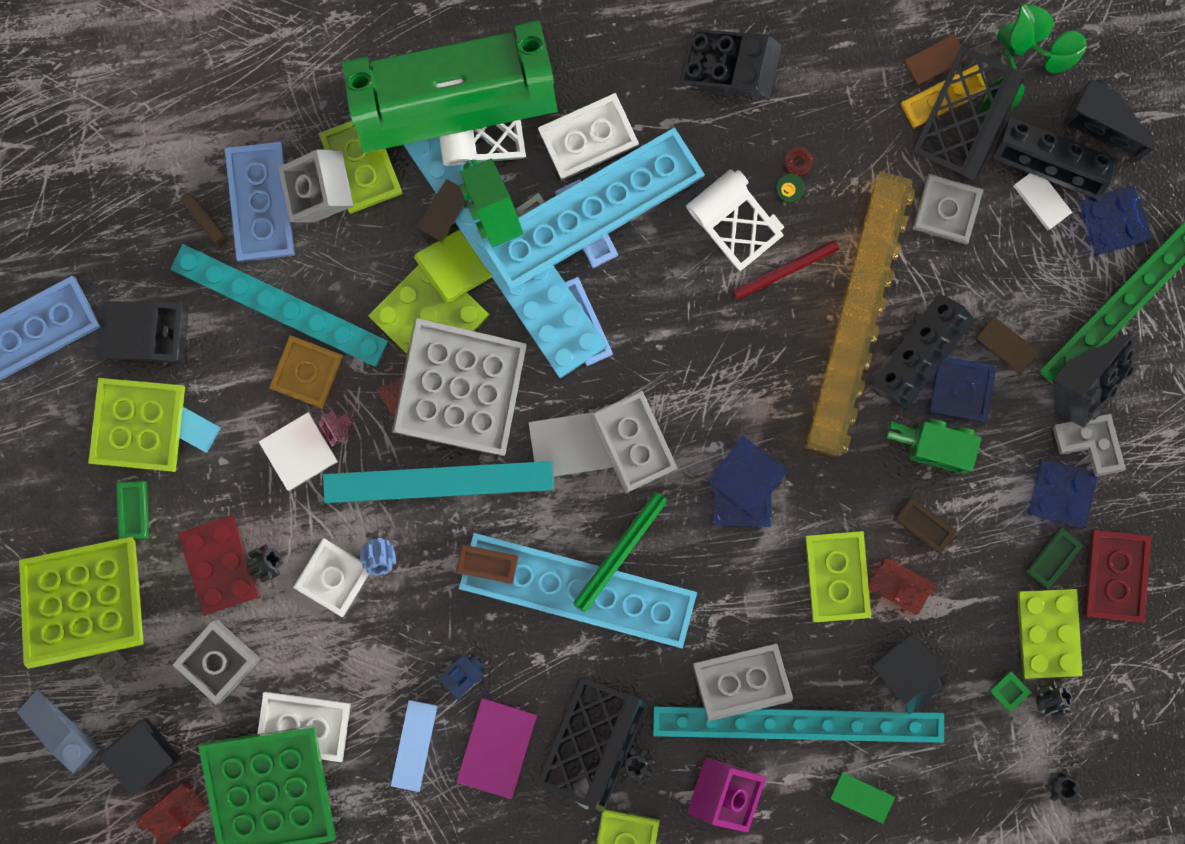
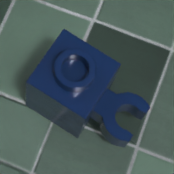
M463 654L438 679L458 700L484 675L481 671L484 665L473 654L470 657Z

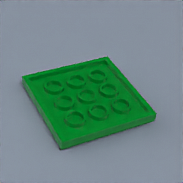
M315 725L200 743L198 748L217 844H317L335 840L336 834Z

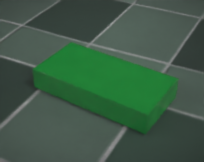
M147 481L116 483L118 539L133 537L134 540L149 539Z
M843 772L840 773L829 797L831 800L882 824L895 799L894 796Z

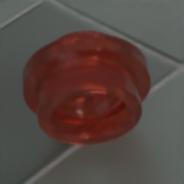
M794 147L785 156V167L791 174L804 175L812 168L813 156L804 147ZM794 158H802L804 164L796 166L793 162Z

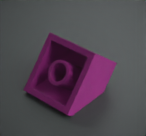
M705 758L687 814L712 825L748 833L766 777L724 762Z

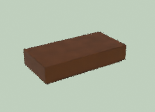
M955 34L906 59L903 63L916 86L918 87L950 70L961 45ZM966 54L964 55L961 63L965 62L968 59Z
M461 544L456 573L513 584L519 556Z

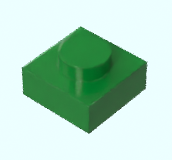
M1008 671L988 690L1010 713L1031 693L1011 671Z

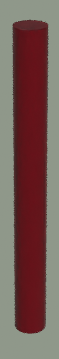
M833 240L734 289L733 293L736 299L739 300L840 250L839 246Z

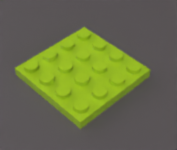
M133 537L19 560L23 660L27 669L143 645L136 542Z

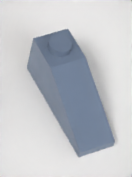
M38 690L17 711L18 715L50 753L72 773L82 770L101 749L99 745Z

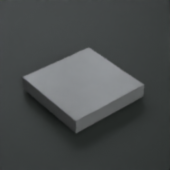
M928 174L912 229L967 245L984 189Z

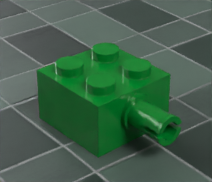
M490 158L481 163L476 159H472V167L467 161L463 166V170L460 171L464 183L460 184L459 187L465 201L471 199L467 207L473 220H480L475 224L481 238L487 237L493 248L524 235L509 193L493 159Z
M936 419L925 421L916 425L915 428L891 421L888 429L899 433L889 431L886 434V439L888 440L891 439L910 445L907 459L960 474L973 471L982 437L974 436L975 431L969 428H946V422Z

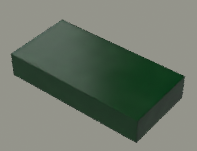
M1059 527L1024 572L1043 588L1049 590L1084 545L1065 529Z

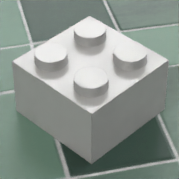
M315 150L278 167L290 222L315 223L353 207L342 151Z
M217 620L212 621L173 666L216 705L223 702L261 659Z

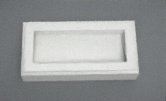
M1030 173L1014 185V188L1047 231L1072 213L1049 181Z

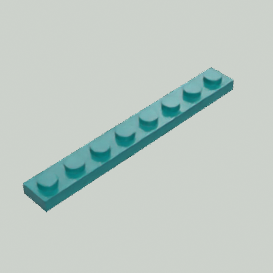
M182 244L170 269L376 368L389 344L387 340L184 244Z

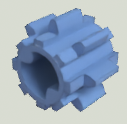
M382 538L370 539L367 543H364V549L360 550L362 568L366 569L368 574H374V576L388 574V571L392 570V565L396 564L393 545H390L388 540H383Z

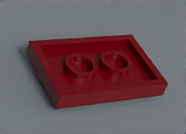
M234 515L177 533L204 616L260 597L255 578L251 577L245 565L249 560Z
M1091 530L1085 617L1145 623L1152 536Z

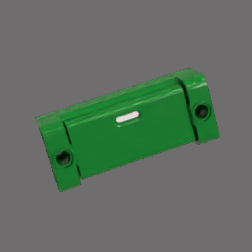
M540 20L514 25L516 40H514L513 32L511 31L372 61L373 71L368 56L342 61L350 115L353 126L358 134L362 152H371L558 112L553 88L554 79Z

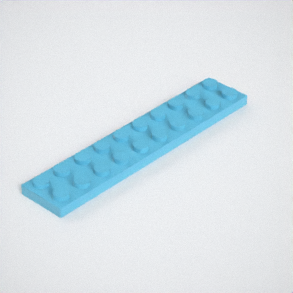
M439 137L404 144V147L436 195L446 179L458 186L464 183L460 174L464 164L457 166L443 165ZM466 204L455 223L485 267L493 274L491 275L493 280L558 377L561 379L608 347L554 266L509 291L480 244L482 238L475 224L480 220H473Z

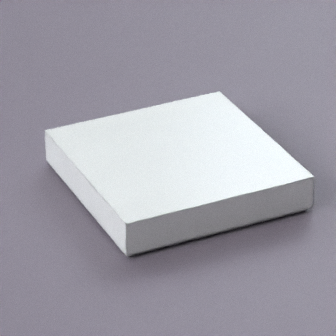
M309 412L259 441L287 491L294 489L338 462Z
M323 538L293 588L339 616L344 617L369 574L366 572V569L362 568L360 559Z

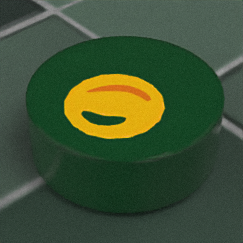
M796 174L782 176L776 185V194L785 203L799 201L805 192L804 181Z

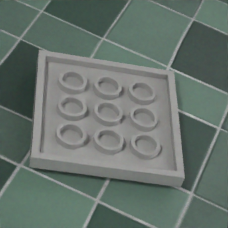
M414 319L392 433L505 456L527 344L423 319Z

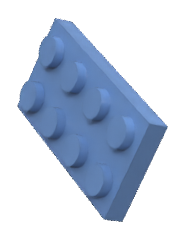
M273 142L225 148L237 261L244 262L295 256L292 222L289 220L278 168L285 164L283 143Z
M70 276L0 314V380L101 327L76 277Z

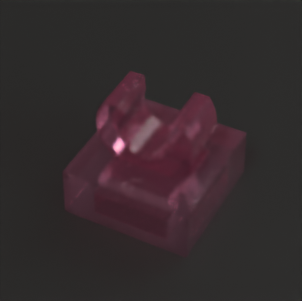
M333 410L323 415L318 422L332 447L345 439L347 436L345 430L354 423L349 413L337 418Z

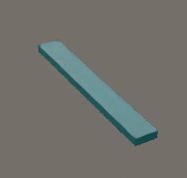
M553 462L323 474L324 503L554 490Z

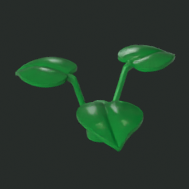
M1026 3L1020 4L1015 23L1005 24L997 34L998 41L1006 48L1003 54L1007 57L1010 67L1017 69L1012 57L1013 54L1022 55L1031 47L1042 55L1048 56L1044 67L1050 73H1062L1072 68L1083 56L1087 42L1080 32L1071 30L1059 35L1053 41L1050 50H1045L1038 46L1037 42L1046 39L1050 35L1054 20L1043 8ZM1005 75L998 78L991 87L1001 84ZM1021 84L1009 111L1014 109L1023 97V84ZM999 88L992 90L993 97H995ZM988 92L982 102L979 114L988 111L992 104Z

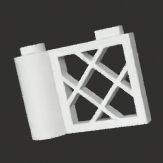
M521 120L512 121L508 127L504 124L496 125L504 132L497 142L484 132L487 127L439 137L443 165H463L467 161L470 163L472 159H476L479 162L490 158L493 161L524 159L526 153ZM506 135L516 142L517 152H507L499 145ZM479 137L492 146L488 154L476 153L475 142Z
M729 169L689 202L686 208L740 272L784 236L781 232L784 226L774 214L769 217L749 193L746 187L748 184L746 177L739 170L734 172ZM746 200L754 209L753 220L737 219L738 206ZM733 211V218H725ZM757 214L763 221H757ZM720 221L732 222L731 238L719 237L713 227ZM737 223L752 224L751 240L735 239ZM756 225L768 226L774 236L767 242L755 241ZM723 241L730 242V249ZM734 244H750L749 256L740 263L734 255ZM754 245H762L754 252Z

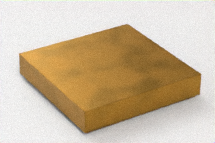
M290 335L269 389L324 409L344 356Z

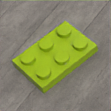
M352 121L318 133L325 150L342 151L353 201V207L348 208L350 214L403 194L386 148L363 153L356 128L353 126Z
M864 531L805 536L812 622L871 618Z
M1077 589L1017 592L1022 678L1083 676Z

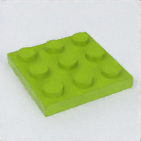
M418 265L368 316L405 353H408L413 323L416 318L475 331L490 315L467 292L445 303Z
M98 378L88 463L176 472L185 386Z

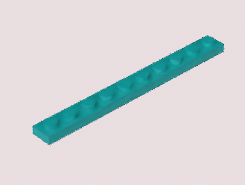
M654 706L653 736L944 743V713L912 712L909 715L907 712L758 709L708 722L704 707Z

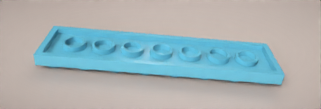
M674 127L519 217L524 235L493 248L487 237L481 239L480 244L507 288L511 291L699 181L705 174Z
M473 534L470 546L519 556L514 582L509 584L463 574L459 589L683 648L697 592L616 571L586 612H581L573 605L574 600L600 566L484 535Z

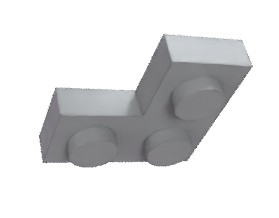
M1111 414L1098 416L1095 420L1091 419L1085 428L1074 422L1054 425L1053 431L1059 454L1088 450L1095 477L1122 472L1126 469Z

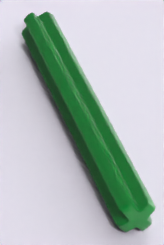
M655 492L585 585L573 603L578 610L586 612L665 506L667 499L663 495Z

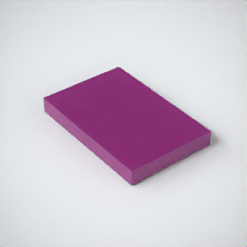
M482 698L456 783L512 799L537 714Z

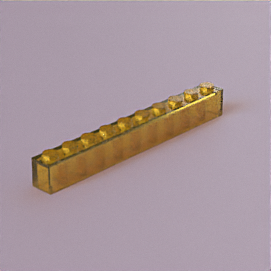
M881 171L875 177L805 445L806 450L836 458L841 457L842 452L847 453L851 436H847L849 424H855L858 409L854 408L856 397L861 398L865 386V381L861 380L863 370L869 369L872 360V353H868L870 343L876 342L880 326L875 325L878 314L883 315L887 299L882 298L885 287H890L894 271L890 270L892 259L897 260L901 244L897 243L899 232L904 233L908 221V216H904L906 205L911 206L915 194V189L911 188L912 179Z

